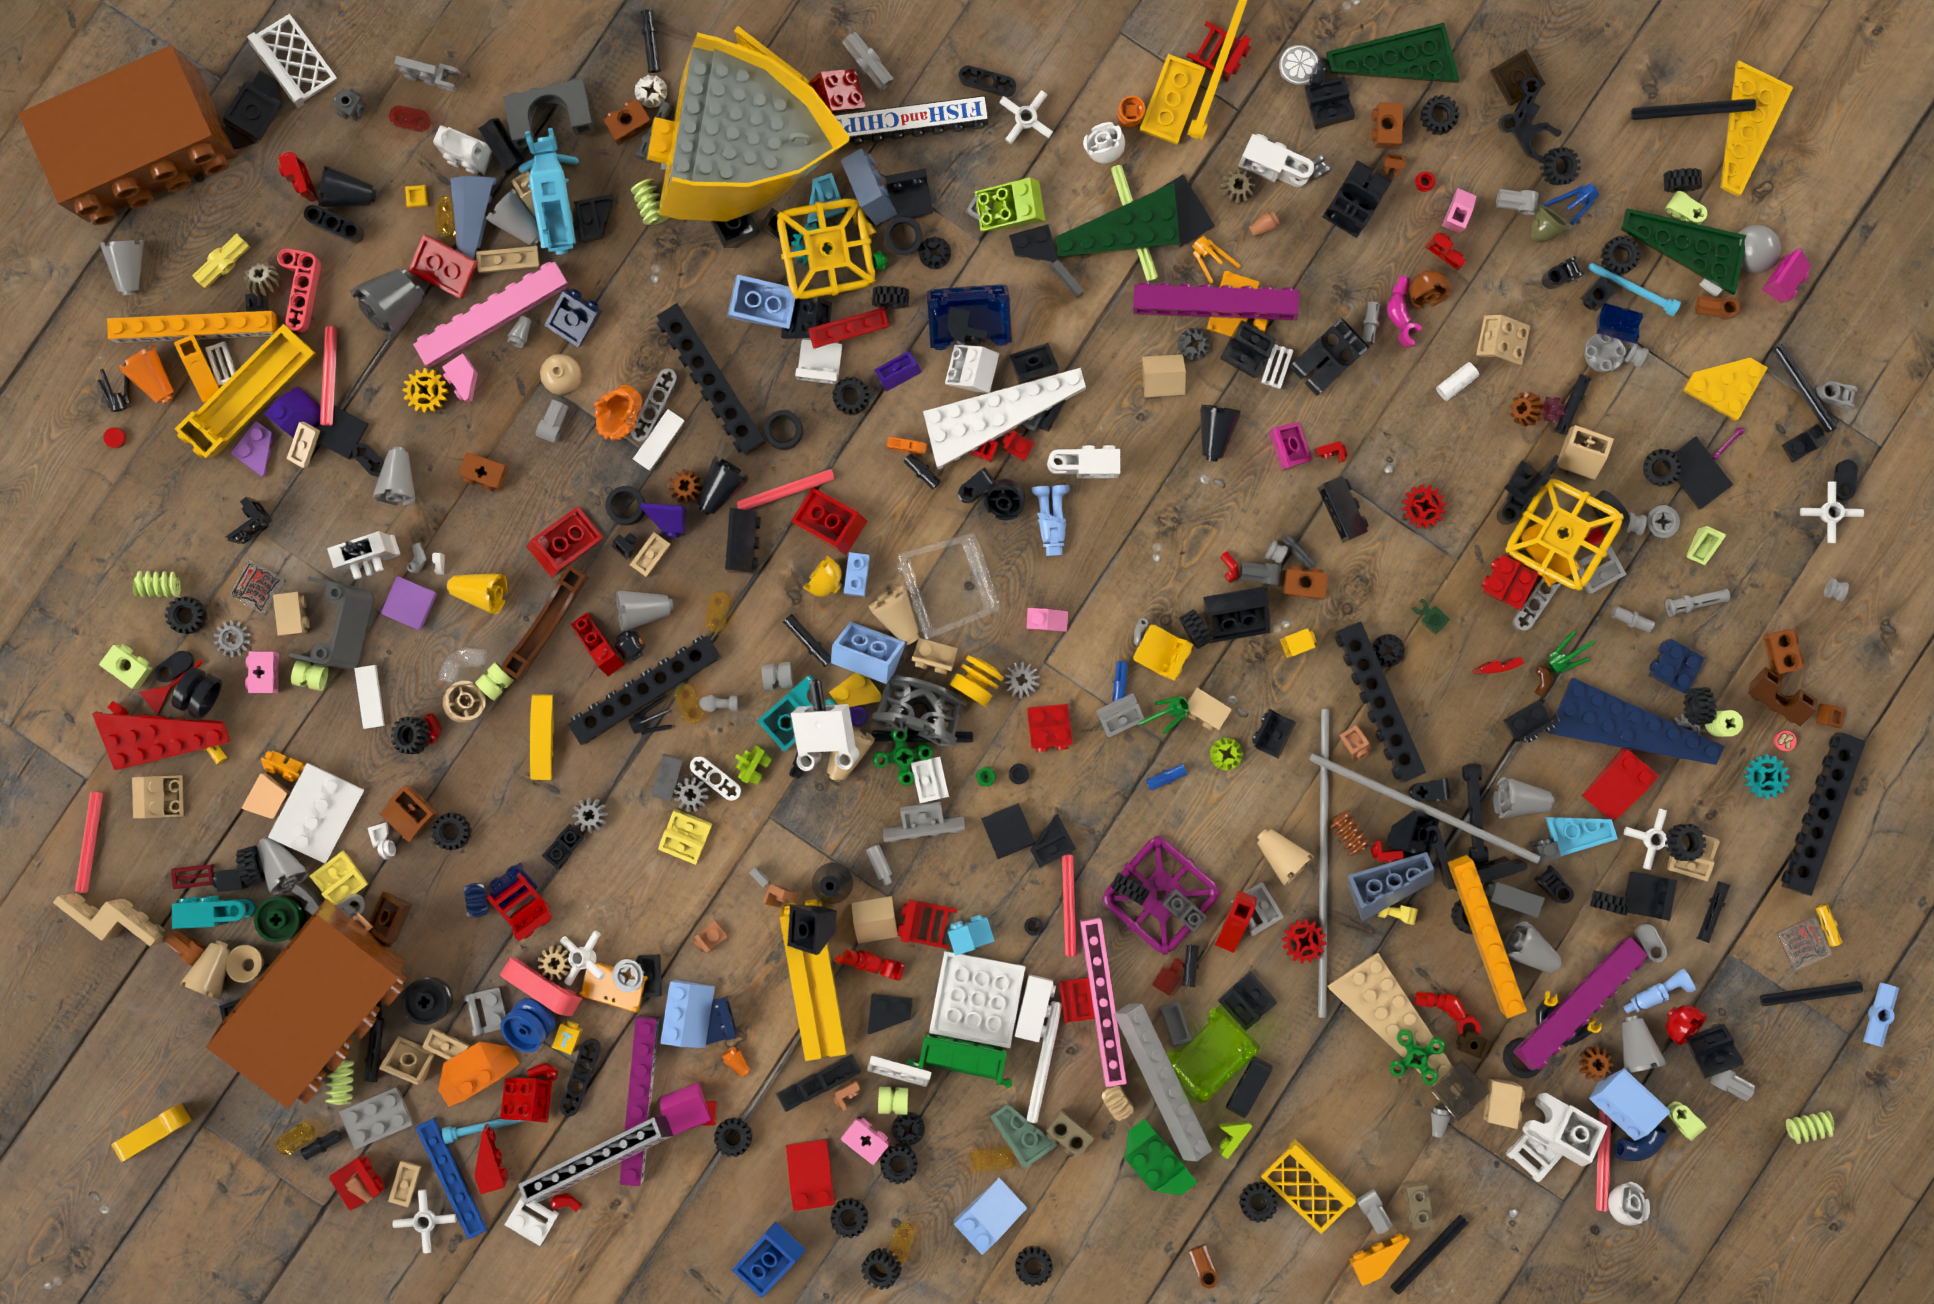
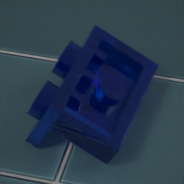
M1605 303L1597 317V333L1636 344L1639 339V325L1643 319V313Z
M519 863L518 865L511 866L500 878L493 879L488 886V892L495 899L520 880L517 877L519 872L526 877L531 886L535 889L538 887L526 873L523 865ZM525 885L499 903V906L502 908L525 891L527 887Z

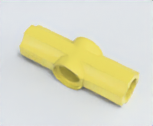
M236 233L222 248L213 250L207 257L208 261L192 276L202 287L207 289L221 275L229 273L234 268L235 261L250 246Z

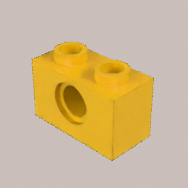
M1308 628L1279 639L1287 658L1315 648L1314 643L1317 642L1313 631L1309 632Z

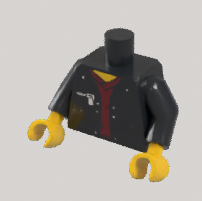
M1550 991L1545 992V999L1542 1000L1535 1010L1537 1026L1559 1005L1557 1003V994H1555V997L1549 998ZM1592 1017L1589 1024L1586 1023L1582 1027L1579 1026L1575 1030L1576 1035L1569 1041L1565 1040L1561 1045L1567 1047L1585 1039L1593 1032H1600L1602 1023L1594 1025L1596 1018Z

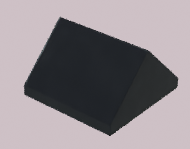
M750 213L727 222L710 221L724 248H738L760 233Z
M1048 343L1010 355L1019 385L1058 373L1059 367Z

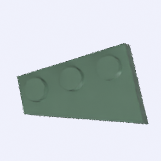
M1008 1104L990 1115L993 1123L1023 1169L1058 1146Z

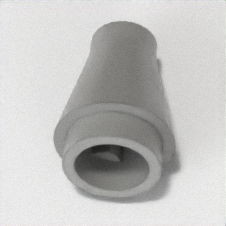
M520 316L518 322L507 335L509 337L507 342L515 347L523 348V345L527 344L532 321L527 317Z
M1435 1105L1433 1110H1431L1432 1136L1444 1137L1452 1115L1450 1108Z

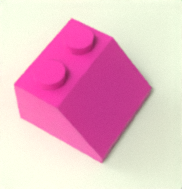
M1798 248L1784 256L1761 289L1780 303L1787 300L1791 301L1798 292L1796 290L1797 286L1800 283L1803 284L1809 276L1807 272L1811 265L1802 250Z

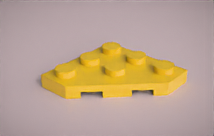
M1746 358L1692 373L1683 391L1732 420L1737 421L1768 367L1752 358Z

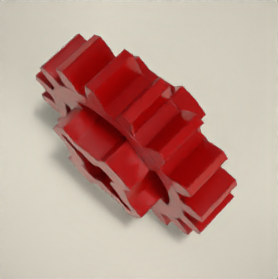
M1421 484L1419 485V490L1414 486L1411 488L1412 493H1405L1408 499L1401 501L1403 504H1406L1405 507L1401 508V511H1406L1407 514L1403 518H1410L1409 525L1415 522L1416 528H1420L1423 524L1424 529L1429 528V523L1433 527L1436 525L1435 520L1442 521L1440 514L1446 513L1442 507L1447 505V503L1441 502L1444 495L1438 496V488L1432 491V485H1428L1425 489L1424 485ZM1423 493L1420 500L1413 499L1417 494ZM1432 497L1434 498L1436 505L1433 503L1431 499ZM1425 502V506L1428 507V509L1422 511L1423 507H1421L1420 504ZM1411 508L1414 509L1416 516L1412 513ZM1428 513L1435 514L1431 519L1425 520Z
M1306 918L1304 923H1300L1299 919H1296L1297 925L1294 926L1292 923H1289L1291 929H1284L1287 937L1281 938L1283 941H1286V944L1282 947L1283 949H1289L1286 953L1287 956L1294 955L1292 959L1294 962L1297 958H1300L1301 964L1304 963L1305 959L1312 963V957L1319 959L1317 953L1325 952L1321 946L1327 945V942L1322 941L1326 934L1319 933L1322 927L1315 928V921L1308 924ZM1306 927L1304 932H1294L1299 928ZM1313 932L1318 937V944L1312 940ZM1305 936H1308L1307 940L1309 941V944H1304L1303 946H1300L1301 942L1299 941V938H1304ZM1290 938L1296 942L1295 950L1290 945ZM1305 950H1313L1310 954L1302 955Z

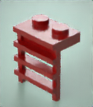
M1206 21L1205 26L1211 29L1196 56L1188 52L1186 57L1192 59L1194 63L1204 66L1206 70L1209 69L1214 72L1215 67L1210 63L1226 38L1227 32ZM1214 32H1217L1221 37L1205 62L1200 59V56ZM1246 35L1241 40L1234 37L1221 77L1227 82L1232 74L1236 75L1241 66L1239 61L1242 56L1246 58L1251 49V46H1249L1251 38Z
M520 872L517 874L520 880L495 899L490 894L486 897L512 927L513 935L518 942L523 938L530 937L535 929L546 925L552 918L550 905L543 900L542 896L537 893L535 888L531 886L526 877ZM525 885L527 887L525 891L502 908L499 906V903ZM534 895L535 898L512 915L508 916L506 914L528 896Z
M909 899L908 904L904 903L902 916H905L904 924L899 925L897 936H901V942H914L949 950L950 945L942 944L948 912L957 913V909ZM924 907L932 908L926 940L918 939ZM936 909L944 911L938 943L930 941Z

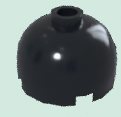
M1011 479L997 480L988 488L984 497V506L989 514L992 512L996 515L995 518L999 520H1013L1024 510V490L1016 481Z

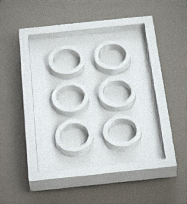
M306 763L268 838L326 864L364 789Z

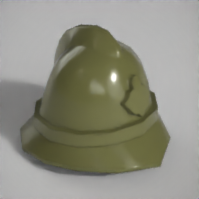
M1540 205L1539 212L1532 223L1531 239L1538 243L1545 242L1562 234L1564 231L1572 230L1573 227L1560 214Z

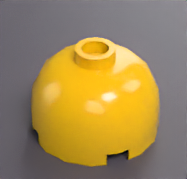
M826 556L825 561L822 560L809 577L811 581L805 583L803 588L818 597H825L831 592L835 594L842 586L840 583L842 577L840 566L829 556Z

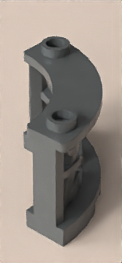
M895 674L885 685L877 712H873L871 720L883 729L907 732L908 728L919 731V736L932 741L938 746H953L957 740L955 733L960 717L968 701L962 698L961 694L956 691H950L927 681ZM894 689L904 690L900 693L896 691L895 695L899 700L892 699ZM925 696L932 704L935 712H928L920 719L915 718L914 710L907 702L914 698ZM944 703L954 707L951 717L943 714L950 711V708L946 707ZM889 704L893 705L891 709L887 712ZM905 709L909 714L903 715L900 713L904 712ZM933 718L934 724L927 722V719ZM945 721L949 722L947 731L945 730Z

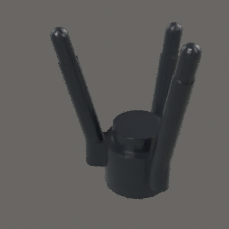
M100 369L105 386L100 379L97 382L107 401L108 408H110L111 412L126 410V404L131 403L129 398V378L124 375V396L121 393L113 394L104 369Z
M666 696L657 699L642 711L635 713L633 718L629 719L634 734L641 732L644 735L649 732L672 729V725L647 728L650 726L649 721L672 711L670 708L649 717L644 715L664 701Z

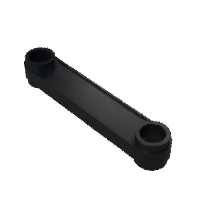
M1469 763L1462 766L1463 780L1467 781L1470 824L1483 830L1479 790L1482 769L1480 764ZM1471 834L1472 847H1469V858L1475 864L1488 862L1489 853L1487 846H1484V839Z

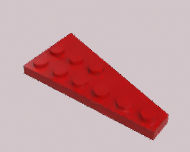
M96 711L92 714L114 771L225 744L231 740L224 721L201 719L195 721L186 720L185 718L169 719L167 717L148 715L129 716L122 715L121 713L103 714V712Z

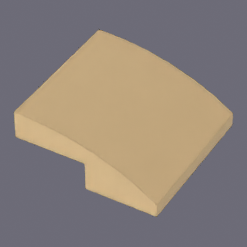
M1686 834L1682 839V843L1686 844L1685 851L1689 848V838ZM1702 835L1706 837V841H1704L1706 848H1703L1705 852L1700 854L1701 857L1699 859L1680 861L1670 856L1667 869L1708 881L1715 864L1713 859L1720 843L1719 839Z

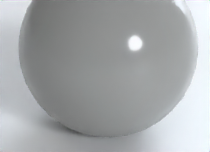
M1751 225L1738 232V234L1747 235L1745 238L1742 270L1749 273H1763L1776 264L1781 254V243L1779 237L1772 229L1763 225Z

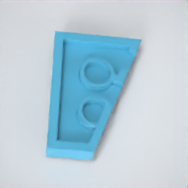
M1545 817L1552 841H1557L1561 856L1618 839L1612 819Z

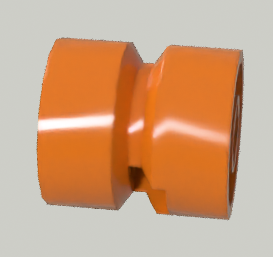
M1133 95L1122 99L1117 113V119L1121 126L1133 129L1141 124L1145 113V105L1142 99Z

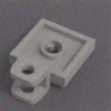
M396 56L394 64L399 69V72L404 75V78L411 81H416V79L424 80V83L427 85H437L439 89L456 92L457 88H455L454 84L446 82L448 74L460 77L461 72L458 68L441 63L439 68L430 64Z

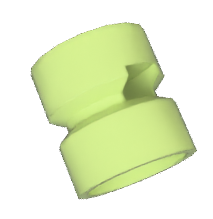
M298 659L292 670V685L301 687L308 685L309 689L322 691L328 678V665L318 663L311 665L309 661Z
M494 662L487 669V675L482 674L475 682L480 690L494 701L503 693L502 688H507L515 680L513 676L500 668L501 665L497 662Z
M879 1087L878 1114H890L894 1111L898 1115H907L908 1088L897 1087L895 1090H892L891 1087Z

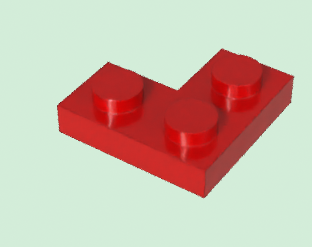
M1437 232L1425 246L1426 249L1457 271L1466 262L1461 252L1451 249L1454 243L1444 233L1439 234Z

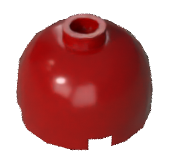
M1682 1005L1678 1009L1673 1007L1666 1015L1668 1017L1666 1022L1668 1036L1678 1046L1684 1045L1688 1042L1686 1037L1694 1036L1703 1026L1707 1015L1692 1005Z

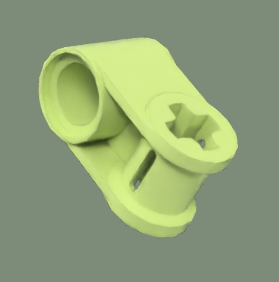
M1677 191L1665 208L1666 212L1672 213L1673 217L1700 225L1707 217V209L1681 191ZM1695 213L1698 214L1697 219L1693 217Z
M1677 1101L1668 1104L1667 1108L1670 1110L1668 1117L1691 1142L1707 1128L1685 1105Z

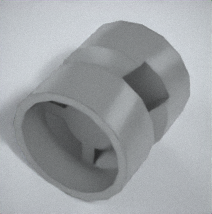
M782 662L778 666H775L773 663L762 665L764 691L776 690L778 686L781 689L793 688L791 662Z

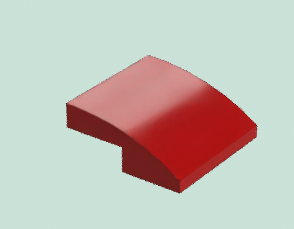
M1521 656L1510 658L1503 663H1500L1499 659L1490 660L1473 669L1472 673L1481 675L1504 672L1519 667L1524 662Z

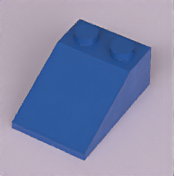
M775 1221L735 1265L732 1271L757 1295L763 1298L806 1249Z

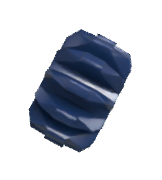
M482 883L466 885L464 887L467 915L470 918L487 915L488 905L485 886Z

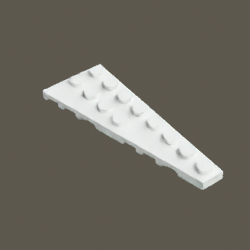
M1081 368L923 411L937 468H943L944 465L960 459L961 456L970 451L973 452L986 442L993 441L1015 429L1017 425L1026 420H1031L1037 414L1051 409L1057 403L1063 400L1066 401L1086 390Z

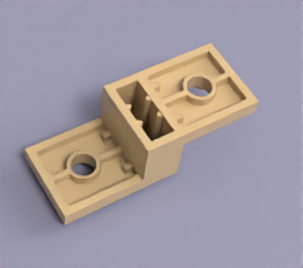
M77 893L60 895L53 901L56 906L101 941L117 938L124 927H126L149 946L164 943L165 929L158 924H152L146 914L134 910L132 903L126 899L106 901L100 910L94 906L90 907L85 903V899Z

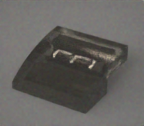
M1463 1060L1452 1067L1430 1089L1458 1121L1472 1111L1474 1105L1490 1093L1486 1085Z

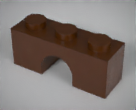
M1764 667L1750 682L1748 694L1756 701H1761L1767 705L1772 711L1783 715L1789 722L1801 727L1816 711L1817 699L1801 689L1791 696L1782 695L1778 691L1781 689L1783 678L1767 667Z

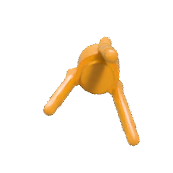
M1205 236L1199 238L1192 245L1195 250L1193 255L1197 258L1210 284H1213V280L1201 255L1206 257L1210 254L1222 265L1223 261L1214 253V249L1237 268L1241 266Z

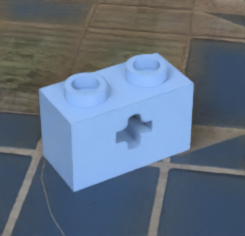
M849 552L844 586L845 595L865 597L870 555Z

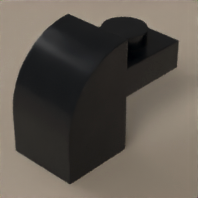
M950 307L947 322V331L950 338L958 345H964L965 339H969V342L973 344L985 343L987 331L967 327L970 311Z

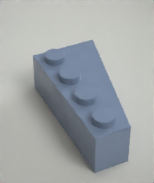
M1427 852L1348 875V888L1362 922L1434 882V868Z

